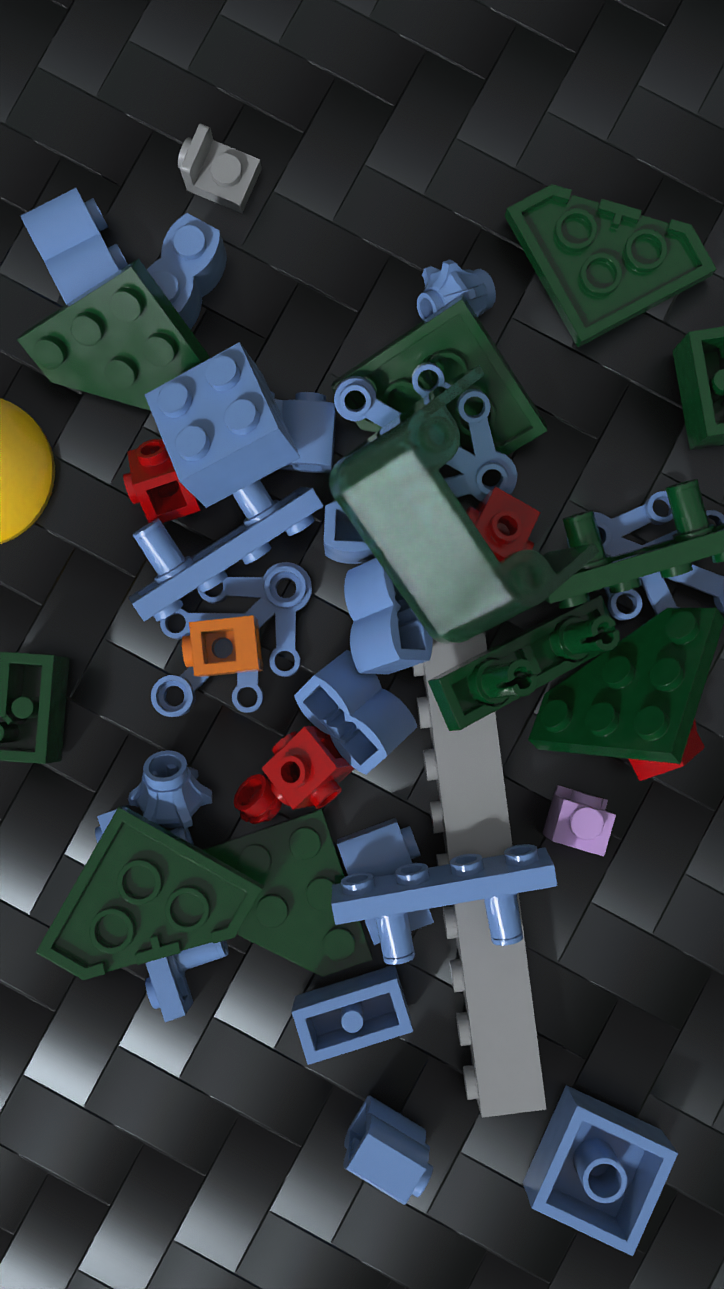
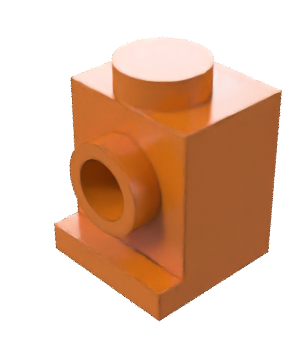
M254 615L189 622L190 635L182 636V652L184 664L186 667H193L194 676L206 677L263 671L258 619ZM220 639H229L233 645L232 653L226 658H219L214 651L215 644Z

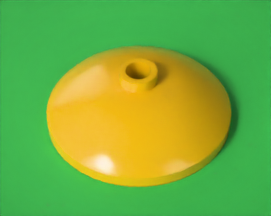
M0 398V544H3L28 530L43 513L54 486L55 463L50 443L37 422L17 405Z

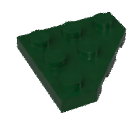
M551 184L506 209L505 218L577 347L592 341L704 281L717 270L691 224L674 219L667 223L641 215L642 210L605 199H601L599 203L571 195V189Z
M139 258L35 324L17 339L50 382L150 410L145 394L211 358Z
M463 294L333 381L331 389L335 393L337 386L345 378L350 376L364 377L374 386L376 399L429 428L422 397L415 391L412 384V374L418 365L431 362L439 366L444 375L445 381L442 394L454 441L458 446L473 448L469 424L460 416L457 408L460 395L469 389L481 390L490 401L491 408L487 418L495 451L509 455L547 431L545 420ZM424 370L418 376V384L424 389H431L437 384L438 375L433 370ZM354 390L346 395L345 402L351 409H360L364 406L366 399L363 393ZM470 397L464 404V411L469 415H477L483 409V400L479 397ZM367 418L355 421L361 430L381 433L382 430L388 431Z
M666 608L619 641L614 649L605 651L548 691L543 697L528 740L538 750L680 764L724 625V617L717 608Z
M122 805L117 808L35 953L80 979L86 980L133 964L139 965L179 954L186 949L211 942L214 944L232 939L237 935L264 885Z
M322 808L201 849L264 885L237 935L322 977L373 960L361 921L335 925L331 905L332 885L341 883V880L346 876Z

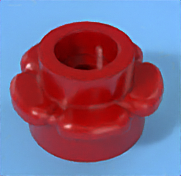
M255 774L247 778L238 788L234 797V806L240 811V816L245 822L252 824L267 822L279 812L282 802L272 792L270 787L271 780L269 778L267 779L261 774Z

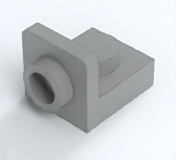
M201 123L198 125L193 139L189 137L185 139L178 156V168H180L187 191L243 213L262 170L260 159L214 141L211 128Z

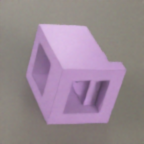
M556 785L542 834L553 842L604 857L616 815L605 810L608 800Z

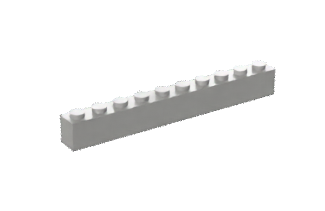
M477 572L425 578L426 598L423 609L431 626L433 639L430 661L412 666L414 677L423 676L426 696L417 697V709L420 729L430 728L432 749L423 750L427 781L436 780L439 798V801L430 802L432 827L434 833L443 832L445 853L436 854L437 866L450 864L451 859L464 854H479L482 858L504 855V851L512 847L495 712L462 730L449 731L428 683V680L487 650ZM518 893V894H517V900H518V906H519V911H520L521 926H522V931H523L522 915H521L520 900H519V893ZM484 899L443 907L447 939L456 938L459 959L449 960L454 993L463 992L465 1012L456 1013L460 1046L470 1045L472 1065L463 1066L467 1100L477 1099L482 1118L547 1110L524 931L523 940L516 944L495 945L491 940Z

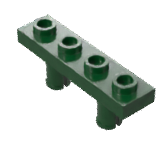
M698 479L680 482L665 488L677 533L672 535V539L616 556L605 555L593 510L565 517L562 520L575 564H572L569 570L537 579L542 599L550 604L558 602L560 609L574 607L590 601L589 592L606 587H609L610 593L628 591L642 585L640 577L659 571L661 578L682 575L693 570L691 562L710 556L713 563L724 562V523L716 526L715 524H709Z
M602 595L590 597V601L570 607L428 680L448 730H462L518 698L530 695L540 686L604 651L614 649L620 641L619 630L615 629L614 625L616 623L611 618Z

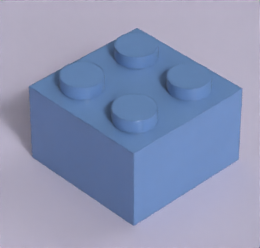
M240 342L145 394L179 482L206 508L301 458L262 372Z
M566 1085L526 1173L523 1185L532 1209L633 1256L678 1152L661 1129Z

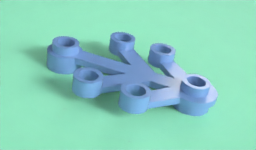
M422 363L414 369L412 374V384L415 391L422 397L429 428L376 399L374 386L364 377H347L336 388L334 404L342 417L350 421H360L367 418L418 447L386 457L380 455L366 457L360 465L359 474L362 483L368 488L379 489L384 487L392 477L446 463L462 474L431 484L424 480H416L411 482L405 490V502H412L410 496L413 491L417 489L427 490L430 498L423 505L433 509L437 502L467 494H472L476 499L482 501L495 486L511 494L517 483V470L512 460L506 454L495 451L487 418L491 408L490 401L481 390H466L460 395L457 402L460 416L469 424L474 454L455 444L442 394L445 381L444 375L439 366L434 363ZM424 370H433L438 375L437 384L431 389H424L418 384V376ZM357 390L364 394L366 402L363 407L351 409L347 406L345 397L350 391ZM470 397H479L483 400V409L477 415H469L464 411V404ZM372 463L381 464L385 469L384 476L379 480L368 478L365 473L367 466ZM496 469L501 473L500 481L496 485L487 486L482 483V476L487 470Z
M666 491L653 494L646 500L644 505L612 519L602 513L594 512L598 530L603 536L602 544L605 555H611V557L672 539V535L677 533V530L644 545L622 538L649 523L663 525L673 519ZM655 500H663L668 505L669 512L666 517H660L653 511ZM716 510L706 511L707 518L712 519L716 525L724 523V515ZM567 538V544H568L569 550H570V552H571V549H570V546H569V542H568V538ZM692 565V571L667 578L712 595L716 607L724 613V576ZM660 571L640 577L641 584L656 615L666 608H680L676 606L664 578H661ZM609 587L604 588L608 596L607 608L612 617L617 620H628L640 613L642 599L638 592L631 589L619 593H610ZM620 595H626L632 600L633 607L628 614L621 613L617 609L616 601Z
M290 562L278 563L270 567L263 577H227L222 581L223 590L221 594L216 597H209L206 592L201 593L197 587L201 598L212 604L221 603L228 596L260 598L245 614L188 613L180 608L172 615L160 621L161 630L166 636L173 639H182V636L190 634L189 622L254 615L258 619L260 629L275 614L276 649L270 655L269 665L275 674L282 677H290L297 673L301 666V657L296 651V612L305 607L310 600L312 594L311 580L307 572L299 565ZM283 580H291L296 584V592L290 598H282L277 593V586ZM175 614L183 615L186 620L185 628L179 633H172L168 627L170 617ZM220 639L214 647L215 654L219 658L228 657L233 650V645L229 639ZM281 652H290L295 658L294 666L289 671H281L276 666V657ZM189 667L180 676L168 675L160 678L154 684L151 691L153 707L157 712L167 717H179L188 713L195 703V691L210 676H194L193 667ZM259 671L237 673V686L232 692V702L241 712H255L264 702V692L258 685ZM174 686L180 687L184 692V700L178 706L170 705L166 698L168 690ZM246 687L253 688L258 696L257 702L252 707H244L239 701V693Z

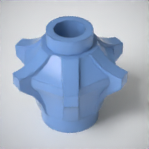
M447 260L443 261L441 270L430 266L425 268L422 273L425 290L417 298V310L423 321L462 294L477 317L486 310L491 309L495 303L496 290L493 280L482 269L463 270L456 262Z
M166 750L151 755L145 761L142 780L129 793L128 798L129 805L139 807L144 814L143 817L155 824H161L166 828L182 826L183 829L193 826L191 817L199 807L212 803L213 795L212 790L196 780L199 776L198 770L187 767L186 759L182 754Z

